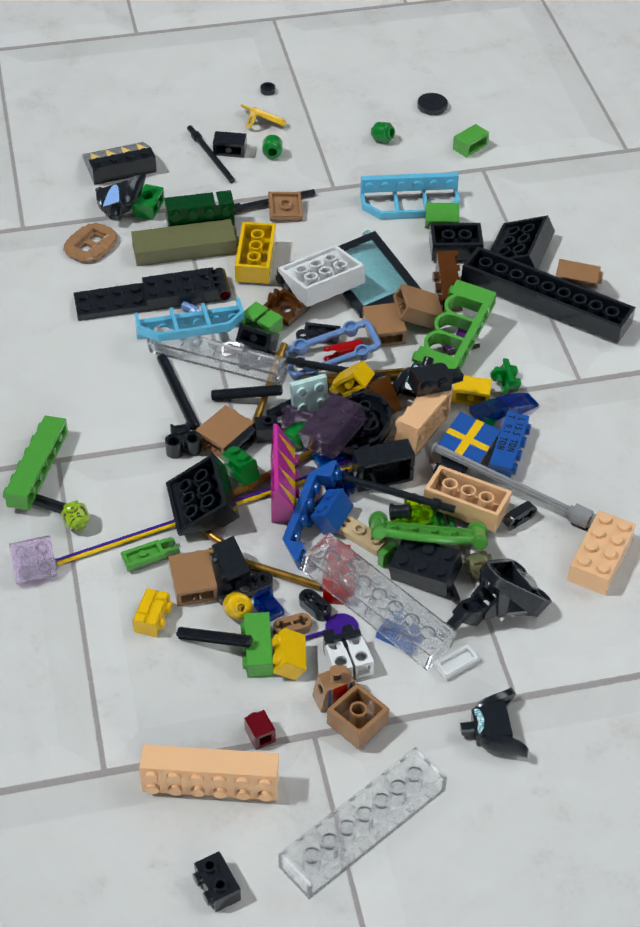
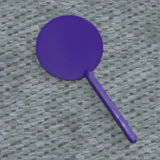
M338 613L332 615L326 621L325 630L333 629L335 634H340L344 625L352 624L355 630L359 626L353 616ZM323 631L307 635L305 638L308 640L321 636Z

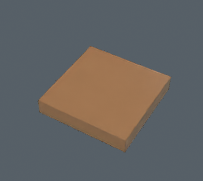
M268 192L270 221H303L301 192Z

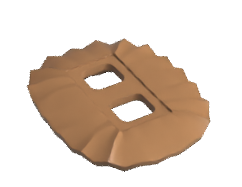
M98 223L87 224L66 240L63 251H65L67 256H71L80 262L87 261L90 263L93 260L98 261L100 257H104L118 243V235L116 231L106 225ZM94 236L102 238L98 242L90 240ZM84 245L91 247L88 251L80 249Z

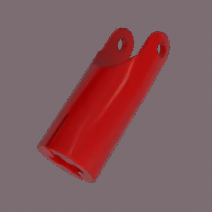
M361 339L324 346V351L336 352L325 356L323 360L328 361L353 352L355 347L363 344Z

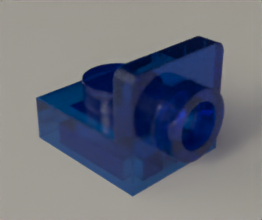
M271 586L261 589L254 594V608L258 613L269 612L270 622L285 614L284 608L273 596Z

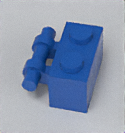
M343 488L329 489L315 502L313 511L308 514L306 527L311 528L313 524H316L322 534L338 533L354 506Z

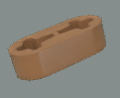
M298 613L279 618L273 624V634H278L282 630L279 627H285L298 633L306 634L312 627L311 617L306 613Z

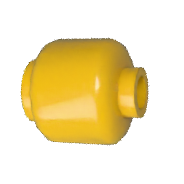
M232 592L225 597L223 610L230 618L243 620L244 613H251L252 602L245 594Z

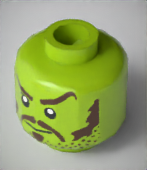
M78 500L65 504L63 506L64 509L61 511L65 526L68 529H75V531L86 528L90 515L85 504L79 503Z

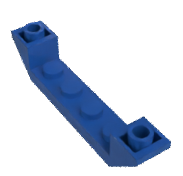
M335 460L308 474L282 538L298 570H302L304 564L309 560V552L305 543H301L300 540L302 529L308 522V514L314 507L316 494H319L321 485L335 488L337 481L341 478L342 471Z

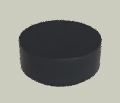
M271 82L261 84V94L266 96L273 95L275 93V85Z

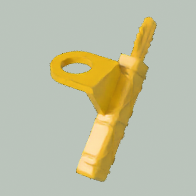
M241 104L242 108L250 111L246 124L248 129L253 126L256 116L284 127L287 121L283 118L256 107L250 108Z

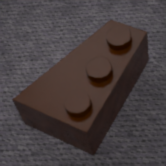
M458 250L437 251L436 270L432 273L433 282H436L435 293L438 294L443 312L445 300L449 297L448 291L450 286H454L456 280L462 281V279H459L458 271H460V265H457ZM455 307L451 311H463V307Z

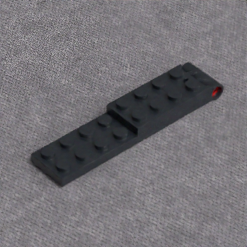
M213 267L142 277V283L73 293L78 321L181 306L184 301L190 304L217 300L225 301L230 299L232 295L225 269H213Z

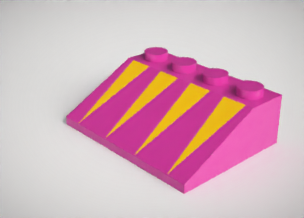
M273 424L270 456L271 522H289L296 506V498H299V487L295 486V482L299 481V470H295V466H298V454H295V446L279 425Z

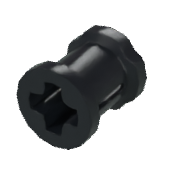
M407 502L405 505L390 503V520L394 521L395 519L404 518L411 520V503Z

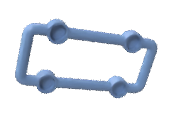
M347 321L342 328L308 340L296 339L293 345L287 347L285 355L289 357L288 354L293 352L303 355L310 346L344 334L354 337L358 329L366 327L374 344L370 346L358 345L353 352L322 362L338 365L355 358L360 361L367 360L370 353L377 351L381 347V341L370 321ZM285 364L289 375L294 379L318 375L319 371H321L304 367L296 372L293 365Z

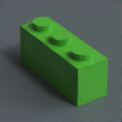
M269 612L244 613L245 622H240L241 634L251 635L253 638L250 648L242 647V652H246V656H242L243 669H247V678L273 676Z

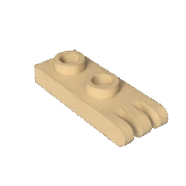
M349 515L338 531L340 535L375 556L389 542V539L386 537L382 540L374 539L369 527Z

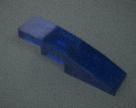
M514 393L488 399L470 406L469 413L475 419L482 422L489 419L495 422L506 417L508 411L523 414L538 407L539 404L529 393Z

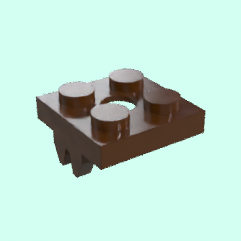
M275 288L273 293H269L267 302L264 304L269 311L272 310L283 316V324L288 327L310 309V306H305L293 293L284 288L281 291ZM290 307L291 310L289 312H283L281 311V308Z

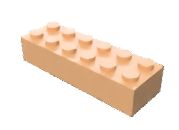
M143 744L139 766L142 792L149 794L168 793L174 796L183 794L194 797L213 796L219 799L228 797L240 800L259 799L264 802L277 801L279 753Z

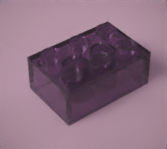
M331 393L298 433L304 447L334 460L366 422L367 418L361 404Z

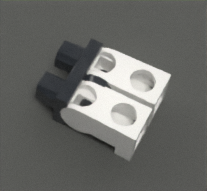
M348 624L342 627V633L335 634L333 629L323 631V651L330 668L333 665H344L348 668L352 678L354 674L355 679L374 675V660L361 636L360 629L355 630L352 624Z

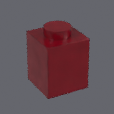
M265 710L253 712L244 718L245 731L255 750L276 742L275 728Z

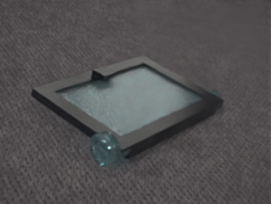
M366 230L361 237L338 246L361 262L365 268L366 283L342 293L359 318H362L364 306L395 303L393 295L401 284L421 289L376 231Z

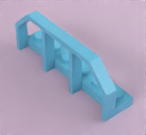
M458 172L361 176L360 199L362 210L380 220L425 218L426 202L428 203L426 190L453 189L455 200L451 203H460ZM421 191L424 209L400 210L397 192ZM392 192L395 211H381L365 202L364 193Z
M236 298V306L207 310L205 303H201V311L175 314L173 307L169 308L170 315L140 320L138 312L134 313L137 339L147 337L158 342L229 332L244 320V310L240 298Z

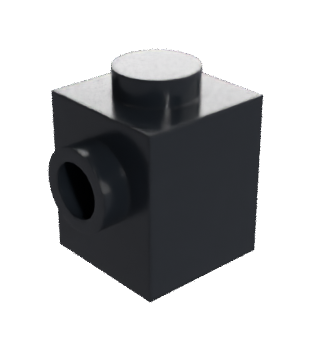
M277 415L254 417L256 443L272 442L273 424H278L282 429L281 422L277 421Z

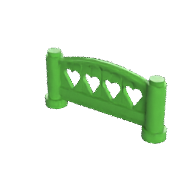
M381 511L373 512L368 519L371 535L376 540L391 537L427 543L473 545L477 550H483L488 545L486 537L487 528L481 521L471 522L466 529L388 521L387 515Z

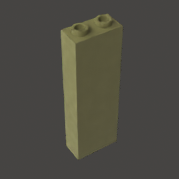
M231 219L131 231L132 246L137 266L235 254L239 244V237L235 236L237 235L236 226L232 225Z

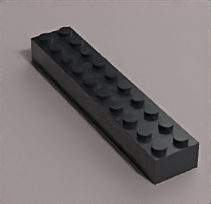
M478 246L462 265L461 279L463 282L496 292V295L610 341L619 343L633 322L636 308L634 306Z

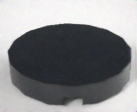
M426 93L418 98L417 107L421 112H427L428 115H439L445 109L447 110L448 101L441 94Z

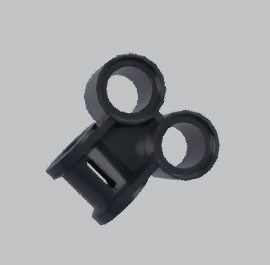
M189 421L181 425L170 424L171 434L165 438L166 455L169 458L177 459L182 456L183 452L190 456H196L201 453V435L197 431L190 430Z

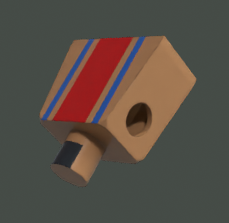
M333 665L329 671L317 676L312 696L321 713L327 711L332 704L355 685L348 668L344 665Z

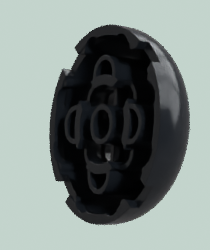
M369 391L351 392L352 395L342 399L340 396L329 403L322 411L318 421V429L323 442L331 450L352 456L353 450L382 444L392 429L393 414L387 400L379 394Z

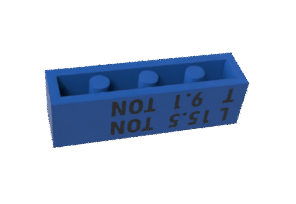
M511 411L507 412L488 468L509 478L512 475H516L518 468L516 462L521 460L523 452L521 448H525L527 442L525 435L530 434L532 424H529L530 416Z

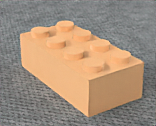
M453 389L416 397L414 403L406 408L405 413L397 418L395 423L397 430L393 441L408 438L416 456L448 419Z
M439 465L424 489V497L438 498L444 503L456 506L455 513L440 509L438 512L468 523L481 521L486 525L487 530L494 533L509 509L512 495L510 490Z
M599 510L570 565L567 581L606 595L633 540L636 524Z

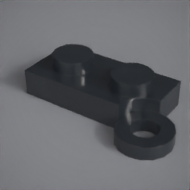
M306 322L304 329L296 332V339L308 340L339 329L341 326ZM339 336L324 342L338 343Z

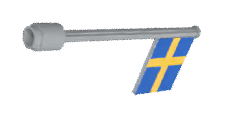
M460 412L441 440L432 445L431 451L433 453L437 452L566 513V516L569 517L568 521L584 529L590 528L596 516L593 510L578 503L575 506L566 505L481 465V461L499 436L501 430Z

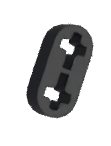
M526 501L509 511L504 516L503 523L510 530L515 529L530 520L536 514L537 508L530 501Z
M304 589L300 592L299 605L313 618L324 622L331 617L332 607L330 603L312 589Z

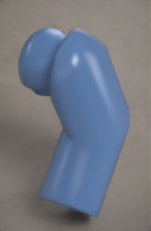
M185 301L181 305V309L187 312L200 311L198 306Z

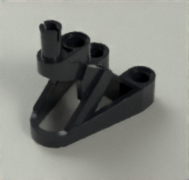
M509 558L487 560L479 570V586L474 590L470 598L462 600L454 608L452 617L441 627V630L451 637L462 623L478 626L482 620L496 616L501 618L505 615L538 617L552 600L544 591L533 587L526 580L527 571L517 561ZM484 600H487L490 604L487 605Z

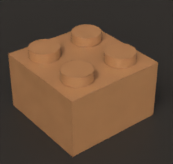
M356 683L327 709V724L359 750L388 724L390 708L360 684Z

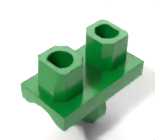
M503 358V364L500 367H494L490 377L493 381L500 383L502 394H508L510 390L518 391L522 383L521 379L515 378L518 373L517 366L510 365L509 359Z

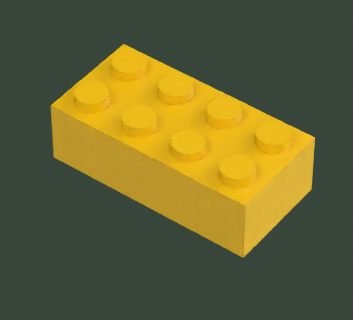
M242 222L235 262V282L270 284L276 244V224Z

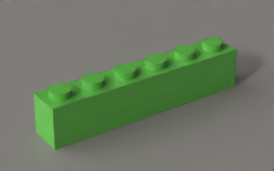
M45 415L41 423L39 422L35 435H32L28 448L24 450L22 460L18 462L15 473L11 475L10 483L4 488L3 498L6 501L7 507L30 510L36 494H38L68 434L66 418Z

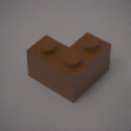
M389 375L372 378L365 388L359 390L373 392L385 398L389 403L392 414L402 410Z

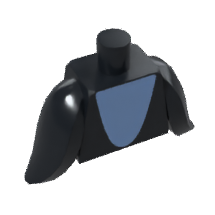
M137 174L129 181H122L104 188H95L96 201L100 210L107 213L111 220H119L120 214L129 212L131 206L138 201L145 183L146 174Z

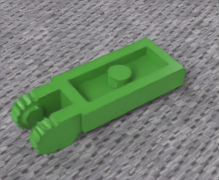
M169 537L122 551L120 554L129 572L164 560L168 556L179 554L180 550L177 546H174L176 543L174 538Z

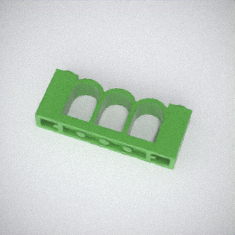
M456 280L454 286L451 285L449 288V297L445 300L444 312L435 318L434 331L428 333L425 337L424 346H420L418 351L413 353L412 362L422 365L423 358L428 356L434 359L433 364L444 363L449 369L461 370L496 304V292ZM463 307L478 313L472 319L454 313L451 309ZM451 325L468 332L463 338L445 332L441 328ZM434 344H443L458 350L455 356L452 357L435 351L430 347Z

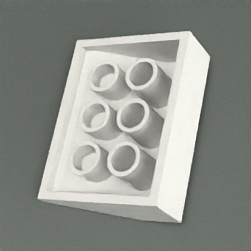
M337 245L278 267L279 273L296 298L307 307L366 283L364 265Z

